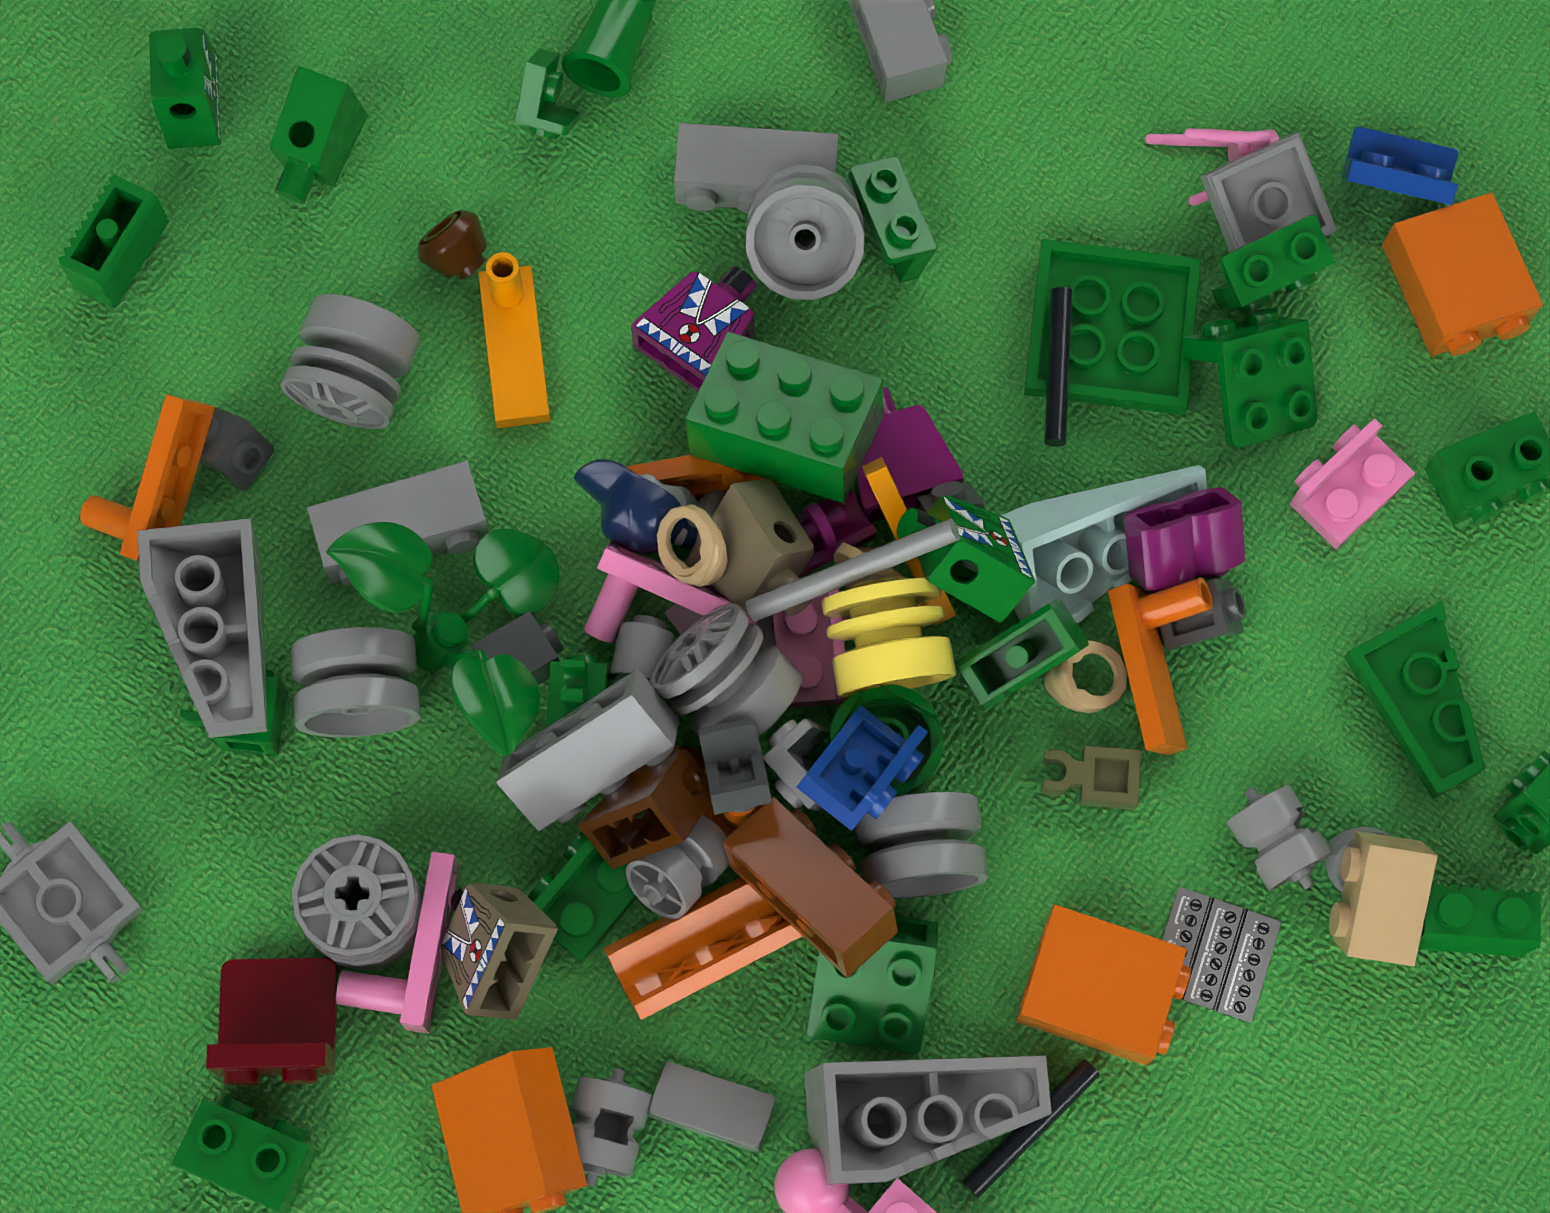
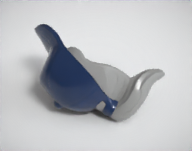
M597 459L585 464L574 476L575 482L601 506V530L603 535L616 544L639 553L658 552L657 533L659 525L672 508L693 504L704 509L712 517L727 493L719 489L711 490L697 502L692 493L685 487L662 484L652 475H638L626 466L607 459ZM687 518L680 519L674 525L671 532V544L692 549L700 537L696 525Z

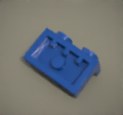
M1356 127L1352 134L1341 177L1350 182L1453 205L1458 184L1452 182L1451 179L1458 151L1450 147L1364 127Z

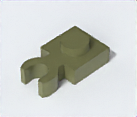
M1085 745L1082 750V761H1075L1068 753L1062 750L1046 751L1042 758V764L1059 766L1063 770L1064 778L1060 781L1043 780L1040 792L1049 796H1060L1069 791L1070 788L1080 789L1079 805L1135 810L1139 800L1141 750Z

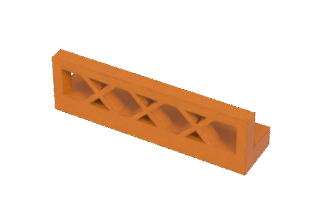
M740 877L698 899L681 918L669 919L663 917L603 949L628 1000L640 1020H643L802 937V935Z

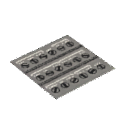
M1179 886L1162 940L1187 948L1183 965L1191 967V974L1182 999L1252 1023L1282 921Z

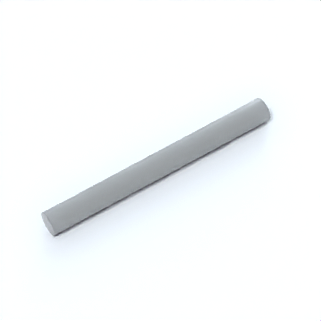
M950 518L746 601L747 612L750 618L756 622L960 540L958 528Z

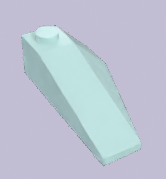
M1197 465L1042 500L1001 515L1010 519L1036 581L1014 607L1019 620H1023L1048 603L1060 598L1076 623L1081 622L1095 610L1092 603L1113 586L1119 587L1133 580L1129 576L1124 516L1145 506L1174 502L1187 494L1207 489L1205 468Z

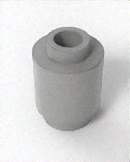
M636 615L633 622H624L620 625L609 672L610 678L613 679V684L636 669H639L650 683V677L656 664L666 650L674 643L675 639L671 632L665 630L666 623L651 616Z

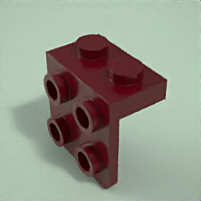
M329 958L231 959L226 961L221 967L218 1044L207 1045L206 1069L218 1077H223V1084L255 1085L259 1083V1076H282V1083L314 1084L318 1082V1075H335L338 968L334 961Z

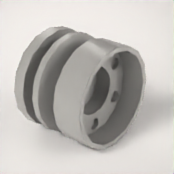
M335 294L315 296L310 303L299 332L302 341L307 346L296 347L291 353L289 361L292 367H289L284 372L280 382L283 393L300 406L332 421L366 429H382L387 427L394 414L392 404L399 399L402 392L399 383L394 378L404 377L409 372L420 342L418 332L407 321L370 302Z
M728 603L715 608L701 617L678 637L656 664L650 677V684L661 697L669 699L670 708L675 713L684 715L692 712L689 719L690 728L698 737V732L701 728L748 718L755 720L759 737L787 710L797 695L803 679L801 671L777 646L767 644L760 647L764 639L762 630L757 624L749 623L747 614L738 604Z
M359 834L338 837L313 850L298 869L292 890L294 916L306 937L324 956L333 960L338 966L362 972L381 969L404 957L414 945L423 901V891L401 854L381 839ZM355 887H361L369 899L359 900L357 910H351L344 901V898L353 897Z

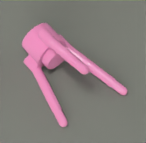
M1187 128L1184 134H1147L1145 137L1147 144L1228 147L1229 162L1279 140L1278 134L1273 129L1246 132ZM1206 191L1192 195L1188 203L1191 206H1196L1209 201Z

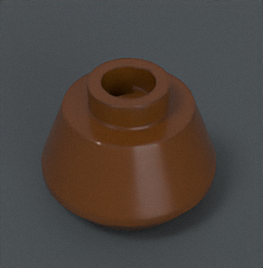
M461 209L448 215L431 228L418 243V259L420 262L445 277H452L457 274L461 279H464L478 270L486 261L482 253L485 251L487 243L476 213Z

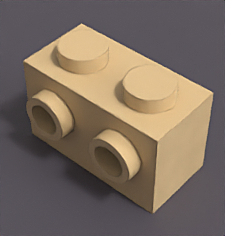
M1355 831L1352 847L1345 848L1341 859L1340 875L1341 879L1345 881L1341 902L1334 903L1329 918L1330 935L1334 936L1333 941L1346 956L1415 966L1438 857L1422 841Z

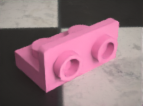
M1375 418L1362 430L1355 424L1351 426L1332 446L1337 453L1326 464L1323 465L1316 459L1294 481L1299 490L1289 505L1336 550L1408 484L1416 474L1377 436L1383 425Z
M839 588L813 598L810 604L797 615L788 616L784 611L772 615L775 646L801 671L803 679L797 695L788 708L843 704L848 699L838 696L832 659L845 652L844 640L828 638L826 629L833 624L848 620L850 617H826L823 614L821 603L824 598L839 593Z

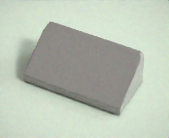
M666 1061L649 1106L648 1117L759 1153L776 1096Z

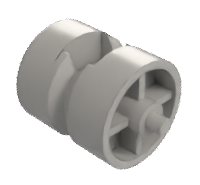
M1283 786L1268 795H1265V793L1259 795L1254 787L1246 790L1244 793L1249 800L1245 805L1246 808L1234 815L1226 824L1240 845H1243L1245 848L1256 847L1259 854L1254 861L1256 865L1255 870L1268 891H1272L1291 880L1294 883L1300 881L1305 890L1313 886L1315 883L1309 875L1313 872L1312 868L1332 855L1333 852L1319 831H1315L1314 828L1302 829L1299 825L1304 816L1302 811L1303 805L1291 786Z
M702 815L684 842L630 862L626 868L628 884L636 897L650 910L665 918L679 919L700 898L701 888L708 887L716 881L729 866L722 842L727 837L713 821Z
M614 1068L612 1079L606 1078L605 1081L588 1077L578 1078L570 1110L577 1116V1121L572 1126L583 1170L587 1173V1185L596 1187L598 1177H605V1173L632 1178L640 1147L633 1138L635 1131L645 1127L652 1095L628 1087V1084L623 1082L625 1071Z

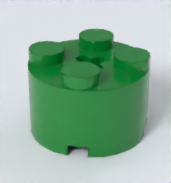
M895 684L881 685V687L865 691L861 690L851 695L840 706L834 716L828 745L860 705L905 740L920 725L928 731L916 747V750L923 754L924 757L903 783L894 777L889 785L897 791L894 797L924 793L935 778L944 748L941 726L932 705L917 692Z

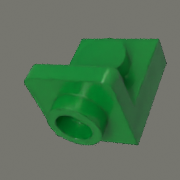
M540 48L526 62L515 122L530 126L529 130L536 135L556 138L569 133L577 123L579 112L555 105L563 84V73L557 72L560 54Z

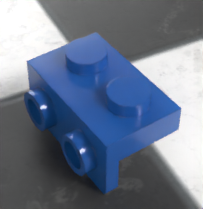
M860 705L796 788L852 831L866 813L877 819L897 794V791L889 785L895 777L903 783L922 760L924 755L916 750V747L928 731L918 725L907 740H905Z

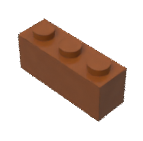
M772 797V803L764 804L722 841L729 865L848 978L898 933L894 913L896 903L890 893L880 883L872 880L868 884L854 871L856 870L854 862L840 846L832 843L829 847L826 846L815 835L816 828L801 810L794 807L788 810L775 797Z

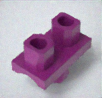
M852 489L844 504L826 499L818 504L813 502L805 506L804 511L795 515L814 545V554L799 578L833 561L836 549L843 542L853 547H860L876 539L877 532L863 513Z

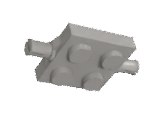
M69 821L47 840L32 844L31 846L14 827L12 822L3 824L1 828L14 844L12 845L0 831V847L12 860L0 877V924L45 980L52 985L75 966L90 959L102 971L110 984L120 980V976L111 967L108 960L124 976L129 972L130 967L123 961L110 943L118 931L143 912L144 909L72 822Z

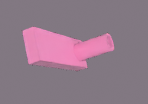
M611 541L605 548L597 569L608 574L584 631L599 640L614 643L619 633L620 625L626 617L638 587L704 616L715 608L731 602L713 586L699 587L680 582L665 569L662 563L635 551L628 550ZM745 611L749 623L757 624L758 621H753L748 612Z
M439 852L431 853L408 980L342 970L336 992L337 1005L401 1014L400 1024L407 1031L429 1034L443 961L441 943L449 927L452 912L451 898L456 890L460 869L455 855Z

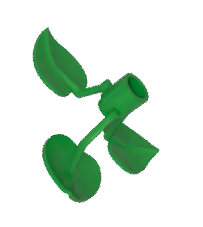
M374 522L355 527L336 539L329 546L326 553L340 565L354 588L368 602L384 611L397 613L413 608L420 601L418 617L412 623V629L416 631L412 636L416 643L417 665L429 671H436L444 666L452 668L450 688L458 707L486 742L503 756L510 755L516 749L537 716L541 697L537 681L530 670L512 656L499 654L488 659L487 654L482 649L460 651L465 647L468 639L466 624L497 596H499L501 602L510 613L519 617L528 611L532 615L536 614L551 602L557 592L560 577L559 565L551 548L546 546L541 539L518 530L497 529L489 532L477 543L474 549L473 566L480 580L491 588L460 616L452 612H438L428 619L434 583L424 574L431 566L432 553L428 545L418 534L397 523Z

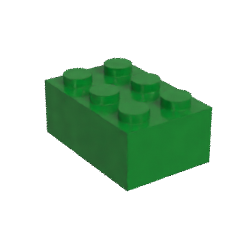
M727 332L685 418L689 453L701 459L764 479H770L771 481L844 504L883 418V379Z

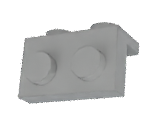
M803 719L799 724L794 720H790L777 730L768 741L772 749L763 759L780 777L774 786L794 808L799 809L802 807L805 811L815 810L828 813L796 788L813 766L807 756L830 735L822 725L808 719Z

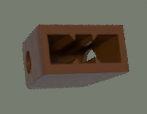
M681 746L672 751L661 763L653 767H648L647 764L632 772L620 788L606 795L578 824L579 828L611 869L686 840L711 802L708 779L704 773L705 762L703 755L693 747ZM645 810L643 816L639 819H636L638 814L641 811Z

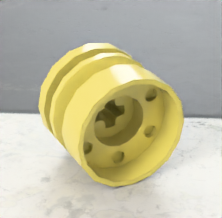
M895 576L858 583L845 591L828 596L821 601L824 616L850 617L848 620L829 626L826 629L827 637L841 641L854 640L856 647L832 659L839 697L849 698L861 690L865 691L881 687V685L895 684L913 689L939 683L956 676L950 639L942 636H923L922 633L923 627L932 625L945 617L944 608L941 606H917V604L939 597L941 595L940 588L931 584L926 578Z

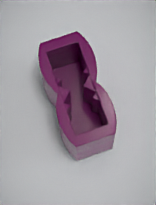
M1223 487L1196 491L1182 496L1174 502L1145 506L1124 516L1129 576L1145 590L1156 593L1185 583L1196 575L1205 578L1221 577L1227 574L1229 569L1246 561L1242 502Z

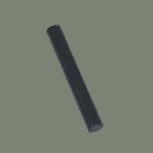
M1067 287L1052 288L1050 298L1044 443L1053 447L1064 446L1067 436L1072 289Z
M1083 1059L1050 1092L1052 1114L1012 1130L962 1181L967 1190L978 1199L1100 1076L1099 1072L1087 1060Z

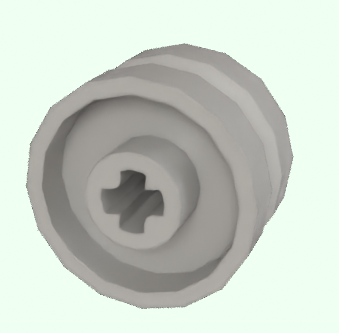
M795 165L775 172L758 187L748 208L746 254L754 274L770 290L790 299L815 300L836 293L854 277L863 259L865 236L864 213L854 189L841 175L821 166ZM802 230H810L813 234L808 236L802 235Z
M355 627L311 634L297 640L290 647L292 676L296 682L305 686L293 696L294 724L299 731L325 737H362L399 731L414 725L421 719L418 688L415 684L406 680L417 670L416 643L413 636L393 629Z
M959 792L911 794L894 797L877 819L866 813L855 827L858 845L874 851V853L861 861V878L868 884L872 880L877 881L890 893L893 899L917 898L957 892L986 882L988 870L985 848L970 841H965L973 837L981 828L978 798L972 794Z

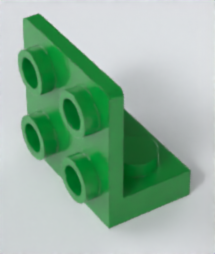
M895 916L898 933L848 978L819 952L807 1035L815 1039L914 1054L919 1053L922 1046L937 954L938 922Z

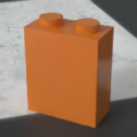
M1492 192L1394 223L1382 244L1431 357L1447 351L1450 352L1451 356L1462 355L1477 348L1481 344V340L1497 335L1500 340H1508L1519 336L1531 327L1530 322L1543 306Z
M1054 904L1046 919L1015 1022L1147 1066L1155 1059L1156 1053L1165 1055L1169 1048L1175 1028V1022L1167 1020L1173 998L1182 1000L1191 974V967L1183 965L1187 948Z
M553 1047L512 1051L431 1085L462 1213H524L523 1210L527 1208L531 1209V1213H543L567 1205L565 1194L588 1186Z

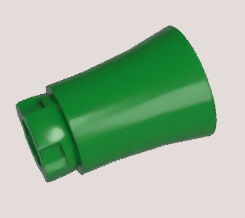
M597 0L580 35L562 59V69L567 77L582 89L603 97L618 98L625 96L630 91L635 63L643 38L652 20L651 12L656 0Z

